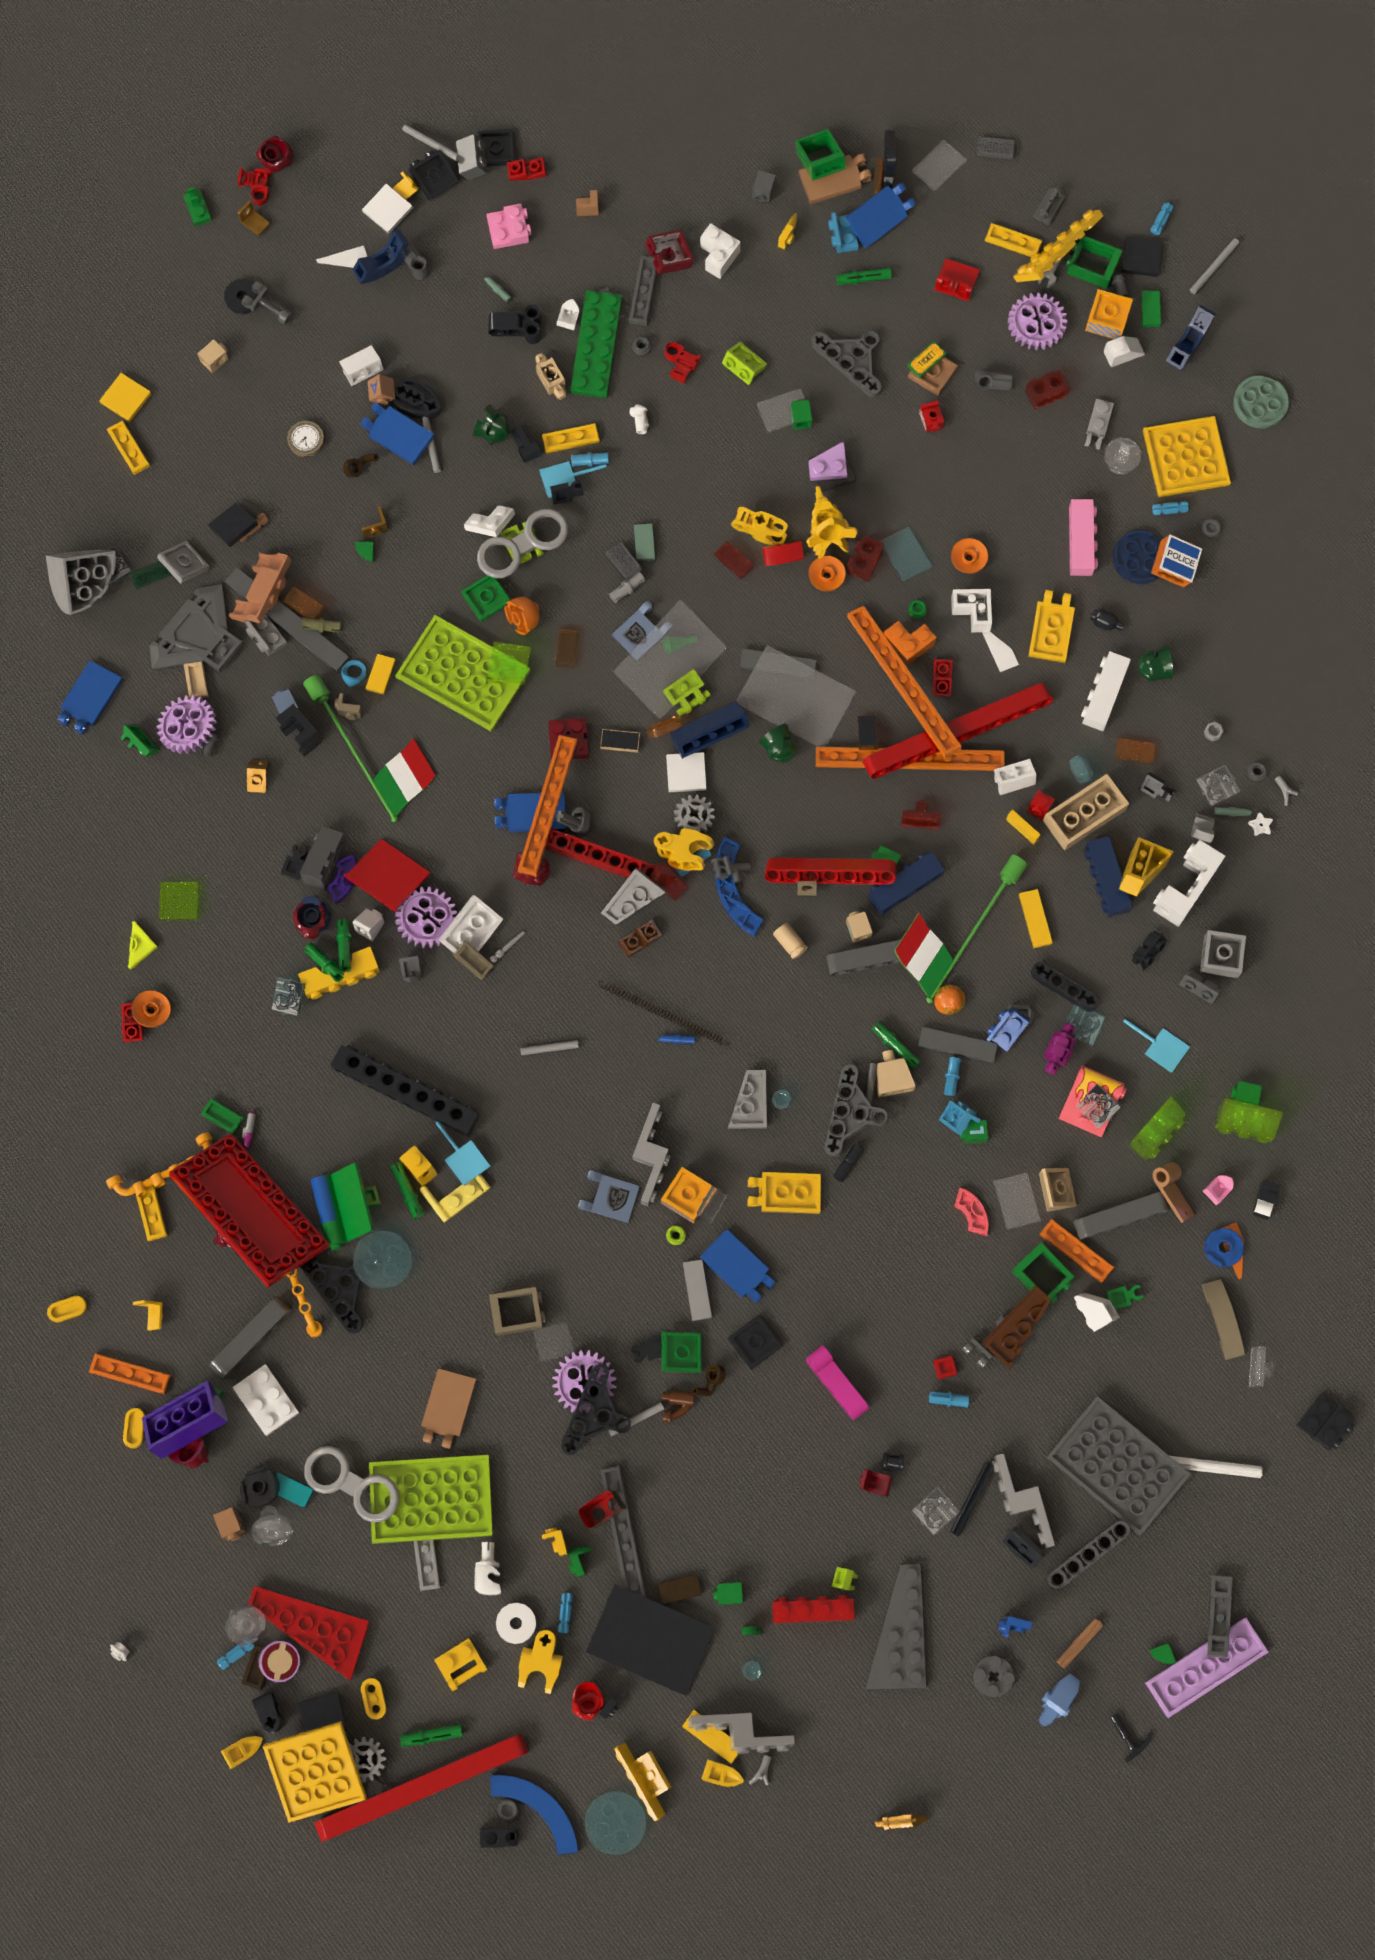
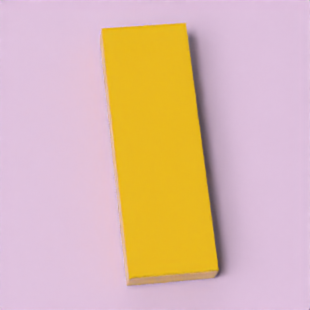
M991 223L985 238L986 242L1029 257L1036 255L1042 244L1040 239Z
M123 420L107 429L134 475L150 467Z
M596 423L542 434L546 453L600 442Z
M1038 889L1019 893L1033 949L1051 945L1053 942Z
M154 1185L147 1187L148 1192L145 1195L137 1197L149 1242L168 1236Z
M693 1710L682 1727L729 1763H732L738 1753L737 1751H731L730 1737L722 1730H715V1727H707L705 1731H695V1728H689L688 1720L691 1716H702Z

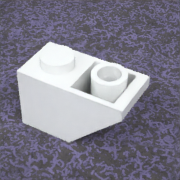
M1085 1292L1074 1297L1077 1308L1083 1312L1087 1325L1094 1332L1120 1318L1110 1300Z

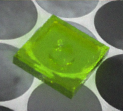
M494 642L488 679L525 684L531 647Z
M160 882L159 920H198L199 882Z

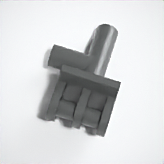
M728 856L711 860V863L714 864L713 870L717 874L715 878L725 880L732 875L734 883L741 882L739 871L750 870L751 867L749 862L730 864Z

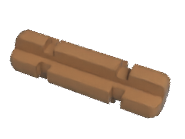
M260 513L255 520L258 526L241 538V542L246 540L248 535L251 536L260 529V525H265L269 521L264 513Z

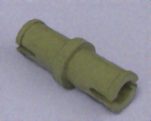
M303 617L301 628L302 630H318L319 633L323 631L339 633L340 621Z

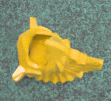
M816 486V502L812 511L813 518L810 531L812 536L806 542L810 548L813 547V551L816 552L815 555H818V559L824 556L827 547L831 543L837 544L843 551L848 553L850 551L848 550L846 538H855L858 530L855 527H849L847 520L843 518V514L837 509V506L832 504L827 497L823 496L820 486Z

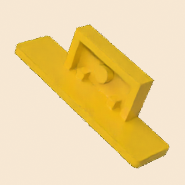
M625 1742L614 1748L617 1759L623 1764L627 1777L637 1789V1795L646 1805L648 1814L654 1821L665 1816L666 1814L656 1796L671 1788V1785L653 1753L650 1751L635 1760Z

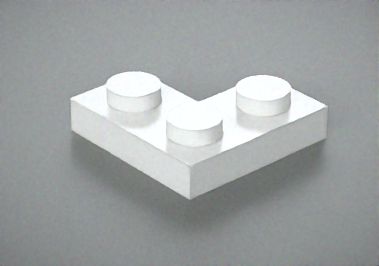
M498 505L490 516L473 513L465 522L464 527L467 531L497 537L513 518L515 512L513 508Z

